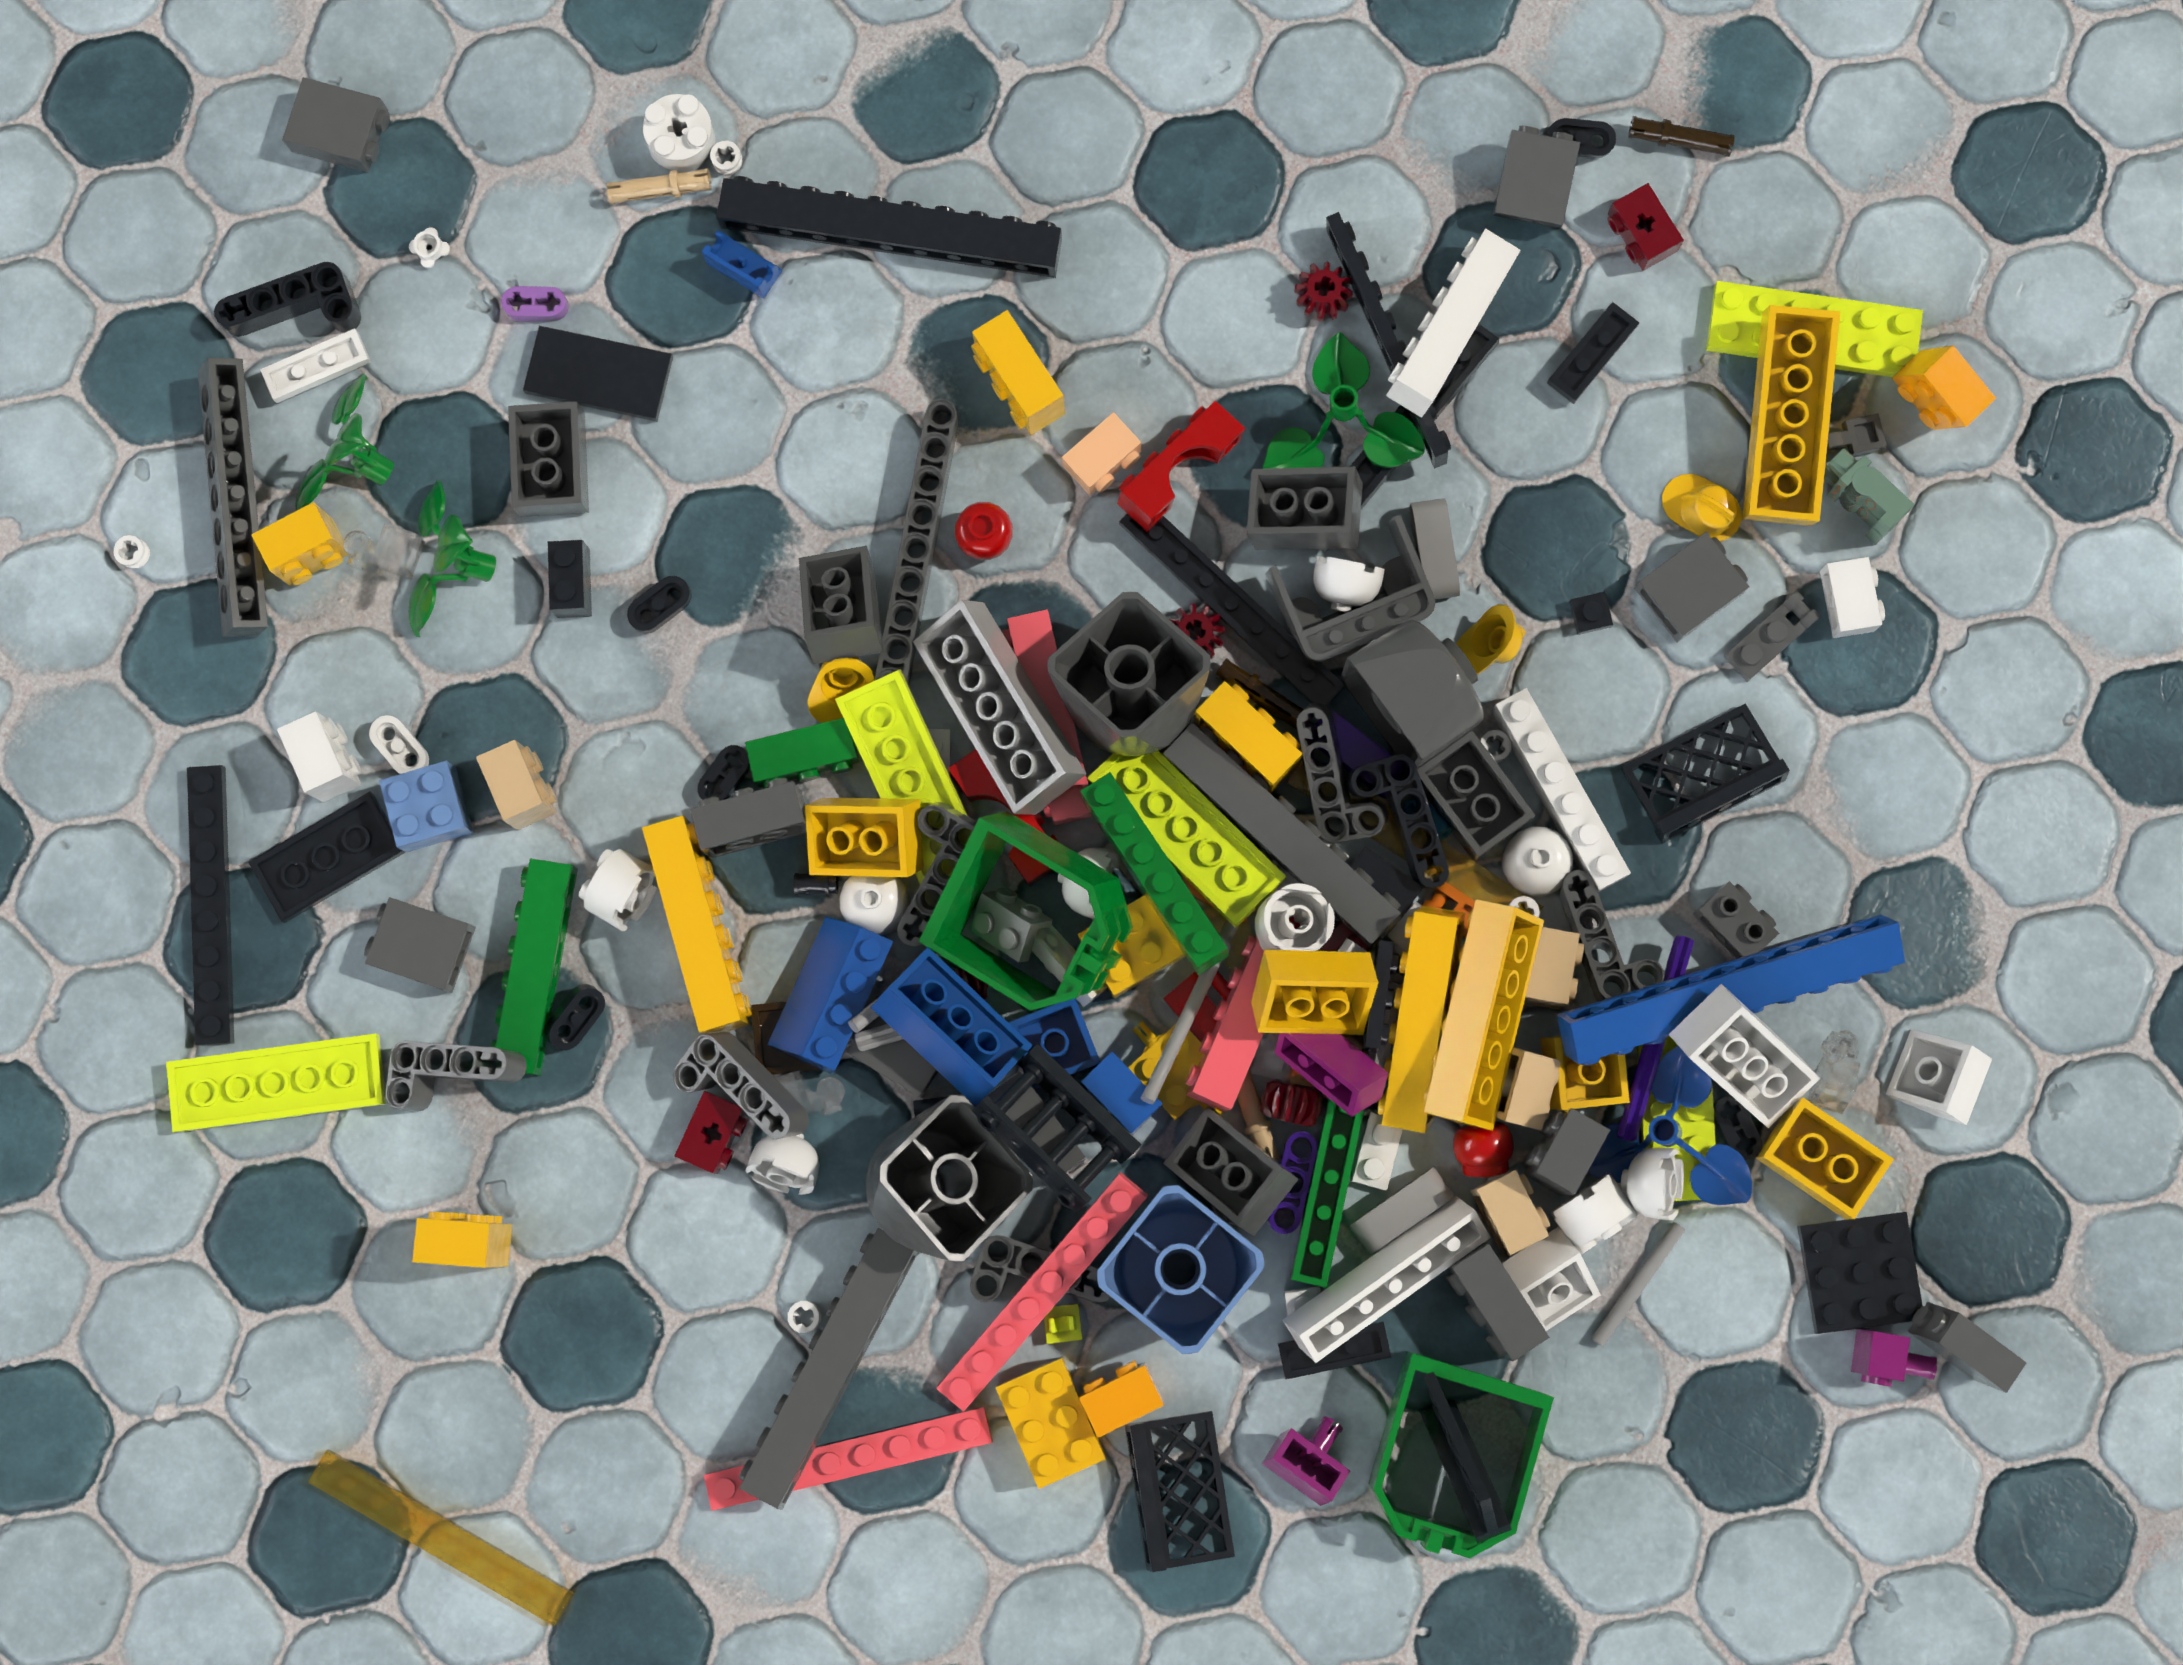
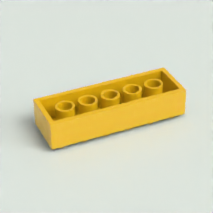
M1769 305L1762 312L1742 520L1812 526L1820 522L1840 311Z
M682 815L642 827L699 1033L728 1032L750 1025L748 1016L752 1015L751 1004L748 996L744 995L739 988L738 983L743 981L742 972L738 961L734 962L730 956L729 949L734 948L729 928H725L721 924L719 915L724 914L723 904L719 894H715L714 890L711 889L710 882L715 881L710 861H706L705 857L702 856L694 823H691Z
M1475 900L1474 908L1470 911L1467 919L1469 929L1466 941L1459 951L1460 965L1457 977L1450 988L1451 1002L1448 1014L1444 1017L1441 1025L1443 1035L1440 1047L1433 1057L1434 1071L1431 1083L1424 1094V1113L1493 1131L1544 923L1543 919L1516 907Z
M1422 906L1414 911L1412 916L1407 918L1405 937L1410 938V944L1407 951L1402 952L1399 973L1405 974L1404 983H1402L1401 987H1397L1394 999V1008L1399 1009V1016L1396 1019V1023L1392 1022L1388 1040V1043L1393 1044L1394 1048L1390 1058H1386L1384 1070L1388 1072V1088H1386L1385 1094H1382L1378 1104V1115H1383V1126L1425 1133L1434 1123V1115L1424 1113V1094L1431 1083L1434 1071L1433 1057L1440 1047L1443 1035L1441 1025L1444 1017L1448 1014L1451 1002L1450 988L1457 974L1465 912Z

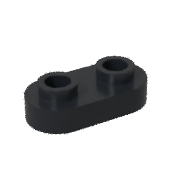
M1562 118L1556 120L1550 126L1546 135L1552 137L1553 132H1565L1573 135V141L1580 142L1578 157L1602 158L1608 155L1616 144L1614 129L1611 125L1602 121ZM1595 135L1601 136L1603 145L1600 147L1594 146L1591 141L1592 137Z
M678 576L663 578L630 604L627 611L629 623L640 633L648 634L655 632L689 605L692 597L690 587ZM672 591H679L680 597L676 601L669 600V594ZM644 612H652L653 616L650 621H641V616Z
M589 984L575 987L547 1022L545 1027L547 1040L559 1050H570L576 1047L604 1011L605 999L602 993ZM588 996L587 1002L584 1005H579L580 1000ZM566 1025L565 1031L558 1034L559 1027Z

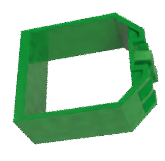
M1006 811L979 817L918 942L1031 1011L1075 999L1091 991L1101 989L1109 975V972L1106 970L1115 968L1122 956L1113 947L1117 940L1122 943L1126 942L1133 925L1118 877ZM1007 842L1088 891L1095 917L1069 964L1057 992L962 935Z
M1406 1351L1368 1483L1395 1533L1399 1537L1415 1542L1420 1540V1545L1426 1551L1439 1554L1442 1547L1452 1550L1451 1553L1469 1559L1516 1534L1554 1397ZM1415 1370L1428 1374L1434 1372L1437 1377L1534 1406L1504 1509L1512 1530L1477 1544L1470 1530L1390 1505L1382 1490V1485Z

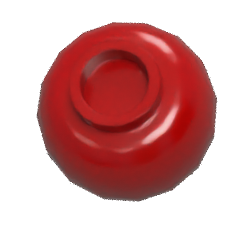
M976 502L967 506L959 514L955 523V538L959 548L967 556L976 560H991L1001 556L1008 549L1013 538V525L1009 515L1000 506L991 502Z
M1495 1121L1493 1131L1467 1124L1457 1129L1453 1137V1151L1457 1161L1462 1164L1463 1175L1468 1177H1492L1509 1171L1508 1160L1513 1155L1514 1141L1510 1130L1505 1124Z

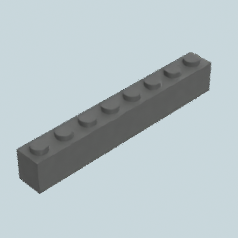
M1192 723L1163 753L1164 757L1301 884H1307L1319 890L1326 901L1330 903L1334 915L1367 946L1373 949L1401 920V912L1397 910L1401 906L1398 901L1386 891L1381 895L1371 886L1374 880L1360 867L1356 871L1353 870L1345 862L1348 859L1347 855L1335 844L1332 843L1328 847L1319 839L1322 833L1310 821L1306 820L1302 823L1293 815L1296 809L1282 796L1278 799L1274 798L1267 791L1270 788L1269 784L1257 773L1250 776L1242 768L1244 762L1232 750L1229 749L1225 753L1218 747L1216 743L1219 739L1207 727L1203 726L1199 729Z
M877 1228L875 1234L869 1233L860 1249V1252L864 1255L858 1266L852 1265L843 1280V1284L847 1287L841 1298L835 1297L826 1312L829 1320L824 1330L818 1329L811 1339L808 1348L812 1352L807 1362L801 1361L793 1373L791 1381L795 1382L790 1394H783L774 1410V1413L778 1416L771 1428L765 1427L756 1444L760 1448L754 1461L749 1459L739 1475V1479L743 1481L739 1489L776 1509L783 1510L919 1253L898 1244L880 1228Z

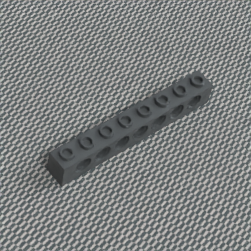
M208 357L198 369L222 637H258L268 628L262 557L251 535L259 531L243 359Z

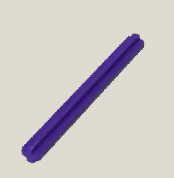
M1677 935L1674 938L1664 971L1665 977L1663 982L1685 975L1694 944L1693 939L1682 935ZM1665 1041L1654 1045L1643 1044L1629 1091L1630 1103L1625 1105L1617 1136L1620 1139L1630 1142L1637 1140Z

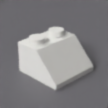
M1911 1029L1886 1095L1937 1117L1967 1125L1992 1058L1972 1045Z
M1559 1226L1549 1232L1548 1237L1526 1247L1502 1263L1545 1331L1601 1296L1580 1252Z

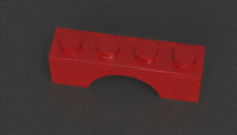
M1214 401L1207 409L1201 406L1189 419L1191 424L1184 431L1180 428L1177 429L1166 441L1167 447L1160 454L1157 451L1153 452L1143 463L1142 467L1144 469L1137 476L1134 474L1129 475L1120 485L1119 490L1121 493L1117 504L1147 532L1172 507L1175 494L1170 485L1169 473L1174 467L1190 459H1204L1218 464L1241 441L1245 427L1218 402Z
M976 749L948 768L951 776L970 802L976 800L998 802L1010 810L1014 816L1045 834L1040 827L1045 821L1039 813L1036 815L1013 813ZM1054 834L1049 836L1054 840L1058 841ZM1014 846L1008 853L1010 860L1029 887L1053 871V869Z

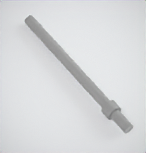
M1226 919L1219 935L1228 947L1229 956L1232 950L1231 941L1239 926L1235 928ZM1221 962L1199 975L1141 1096L1144 1102L1154 1104Z

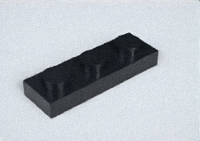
M1612 302L1548 379L1547 384L1572 404H1575L1638 327L1640 322Z
M1380 940L1375 948L1373 965L1378 985L1364 1031L1362 1052L1376 1054L1380 1049V1045L1387 1044L1389 1024L1383 1023L1385 1009L1391 1010L1394 997V988H1388L1390 974H1396L1399 953L1393 952L1394 942Z
M1383 1321L1368 1325L1317 1363L1299 1348L1295 1340L1277 1343L1285 1380L1391 1358Z

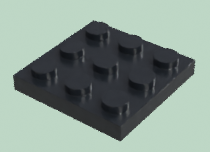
M1907 1212L1797 1226L1815 1334L1911 1322L1915 1313L1923 1307Z

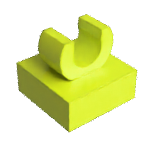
M1079 1303L1054 1306L1045 1316L1044 1324L1047 1344L1083 1340Z

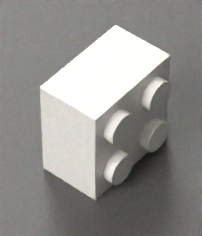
M315 711L277 729L304 793L324 803L361 786L358 775L362 773L361 768L354 755L349 756L344 744L348 742V739L339 723L335 725L330 717L326 718Z

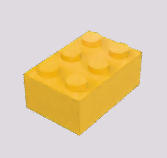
M1008 310L972 331L974 344L971 345V348L975 354L973 358L983 373L989 371L993 381L991 385L1001 401L1008 400V405L1012 410L1010 415L1020 430L1025 427L1029 434L1033 435L1065 415L1064 395Z
M1224 681L1195 711L1194 723L1200 729L1203 726L1207 727L1219 739L1216 744L1224 752L1230 749L1244 762L1242 768L1250 776L1254 773L1261 776L1269 784L1270 788L1267 791L1271 794L1299 765L1303 754L1298 750L1301 744L1288 732L1282 735L1273 726L1275 720L1263 708L1258 710L1253 708L1247 702L1250 697L1240 686L1234 683L1231 687Z
M822 797L805 805L809 875L909 877L924 869L922 831L918 826L920 799Z
M1145 895L1127 905L1133 928L1125 943L1116 941L1113 949L1122 956L1115 968L1106 970L1109 972L1105 983L1114 999L1185 958V955ZM1088 929L1078 934L1080 941H1082Z
M1264 950L1251 1000L1258 1033L1363 1035L1378 985L1370 952Z
M1803 1097L1798 1099L1783 1114L1763 1144L1761 1152L1755 1157V1159L1843 1219L1856 1218L1894 1160Z
M429 1211L428 1218H417L412 1262L482 1268L508 1267L512 1224L502 1223L503 1216Z
M1063 1357L995 1387L1038 1489L1106 1459L1100 1441L1079 1400V1392Z

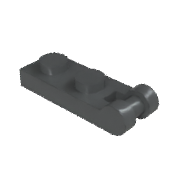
M1798 591L1792 594L1723 656L1746 682L1821 617L1815 609L1811 611L1802 601L1804 597ZM1791 610L1800 619L1795 626L1785 617Z

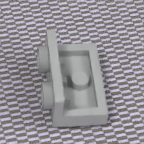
M998 888L997 891L981 893L970 931L1017 962H1024L1029 960L1038 929L1051 927L1053 920L1044 915L1042 909L1038 906L1028 904L1019 899L1016 892L1007 888Z

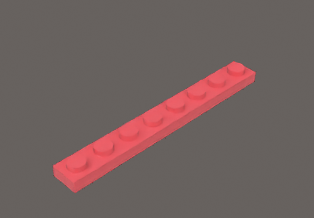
M1119 1172L938 1384L936 1389L964 1412L1140 1207L1148 1194L1123 1173Z
M985 1406L815 1447L793 1491L992 1443L993 1440ZM744 1465L704 1475L711 1511L758 1500V1498L739 1489L743 1482L739 1479V1475Z

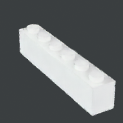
M1486 228L1478 240L1473 237L1470 239L1461 254L1466 258L1463 264L1457 262L1447 278L1452 284L1449 289L1443 286L1432 305L1437 307L1435 313L1432 314L1428 311L1417 330L1422 332L1421 337L1418 340L1413 336L1402 355L1408 359L1404 365L1398 362L1390 374L1388 381L1393 384L1386 394L1387 397L1421 418L1439 393L1521 251L1520 249Z
M1525 688L1495 704L1491 713L1502 732L1506 733L1510 738L1514 754L1558 832L1568 841L1573 853V859L1581 871L1587 872L1592 877L1598 892L1631 874L1528 689Z
M1455 1196L1283 1319V1322L1299 1348L1317 1363L1491 1237L1475 1209Z

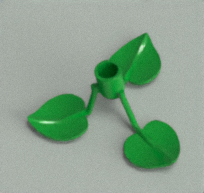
M1338 332L1323 346L1313 365L1312 378L1314 385L1319 392L1330 394V411L1326 413V419L1316 438L1312 441L1309 433L1301 428L1290 427L1283 429L1271 440L1263 469L1323 467L1325 457L1316 446L1321 443L1334 418L1342 422L1349 421L1354 417L1358 418L1363 428L1369 432L1363 441L1364 452L1372 463L1383 468L1398 467L1422 457L1425 453V446L1417 428L1401 414L1382 412L1376 416L1373 427L1369 425L1363 415V410L1358 408L1357 391L1362 389L1369 379V362L1357 347L1341 332Z
M364 373L346 388L334 407L332 423L338 425L341 422L343 425L337 434V438L330 446L325 460L321 459L315 463L302 479L296 496V511L309 505L318 496L327 475L333 471L353 475L358 479L363 475L376 484L382 485L389 478L394 468V462L376 452L377 448L363 437L361 415L354 413L350 417V414L354 412L360 402L365 380L368 379ZM349 454L354 455L351 465L355 469L334 465V463Z
M436 480L421 506L418 529L423 537H428L432 531L438 536V546L433 561L435 572H444L454 562V569L458 570L459 573L433 575L431 578L429 574L424 573L418 579L412 590L408 609L410 626L416 637H420L419 632L433 611L436 601L435 585L438 582L449 580L466 582L468 577L489 582L496 567V557L494 555L474 550V547L469 546L473 543V540L464 530L458 516L450 515L440 529L439 521L442 519L445 511V492L440 480Z

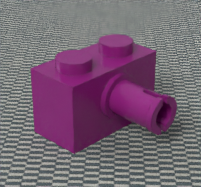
M1857 1329L1851 1372L1862 1374V1382L1892 1387L1893 1380L1904 1382L1905 1374L1933 1380L1937 1371V1357L1908 1353L1910 1337Z
M1323 1416L1321 1423L1310 1440H1307L1292 1428L1281 1433L1262 1462V1465L1320 1506L1334 1499L1350 1473L1348 1468L1327 1454L1339 1433L1343 1430L1339 1423H1336L1335 1426L1332 1425L1335 1420L1327 1416Z

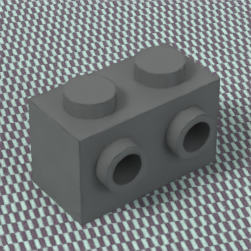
M1729 881L1701 905L1693 915L1735 959L1760 952L1780 933L1774 928L1776 926L1774 919L1764 910L1758 911L1749 902L1752 899L1750 894L1741 885L1736 884L1734 886Z

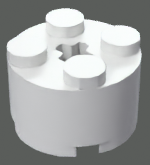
M671 94L658 99L646 108L643 134L654 161L670 171L678 170V173L691 172L702 167L709 158L712 147L715 145V133L706 108L697 98L689 94ZM682 131L683 135L676 137V133Z
M607 849L602 853L597 862V867L599 868L592 880L588 879L582 885L579 891V898L584 900V908L617 929L626 931L630 927L625 924L630 919L637 922L650 905L657 890V887L652 885L655 873L652 866L627 851L618 849L613 852Z
M1301 883L1289 884L1278 889L1263 901L1255 917V931L1259 945L1263 950L1317 951L1331 937L1335 924L1333 909L1330 903L1321 895V892L1313 886ZM1294 916V922L1300 923V927L1297 929L1294 928L1292 923H1289V918Z
M1610 1173L1594 1181L1579 1191L1574 1197L1567 1199L1551 1211L1558 1226L1581 1255L1597 1244L1596 1242L1601 1239L1606 1240L1619 1232L1622 1226L1639 1216Z

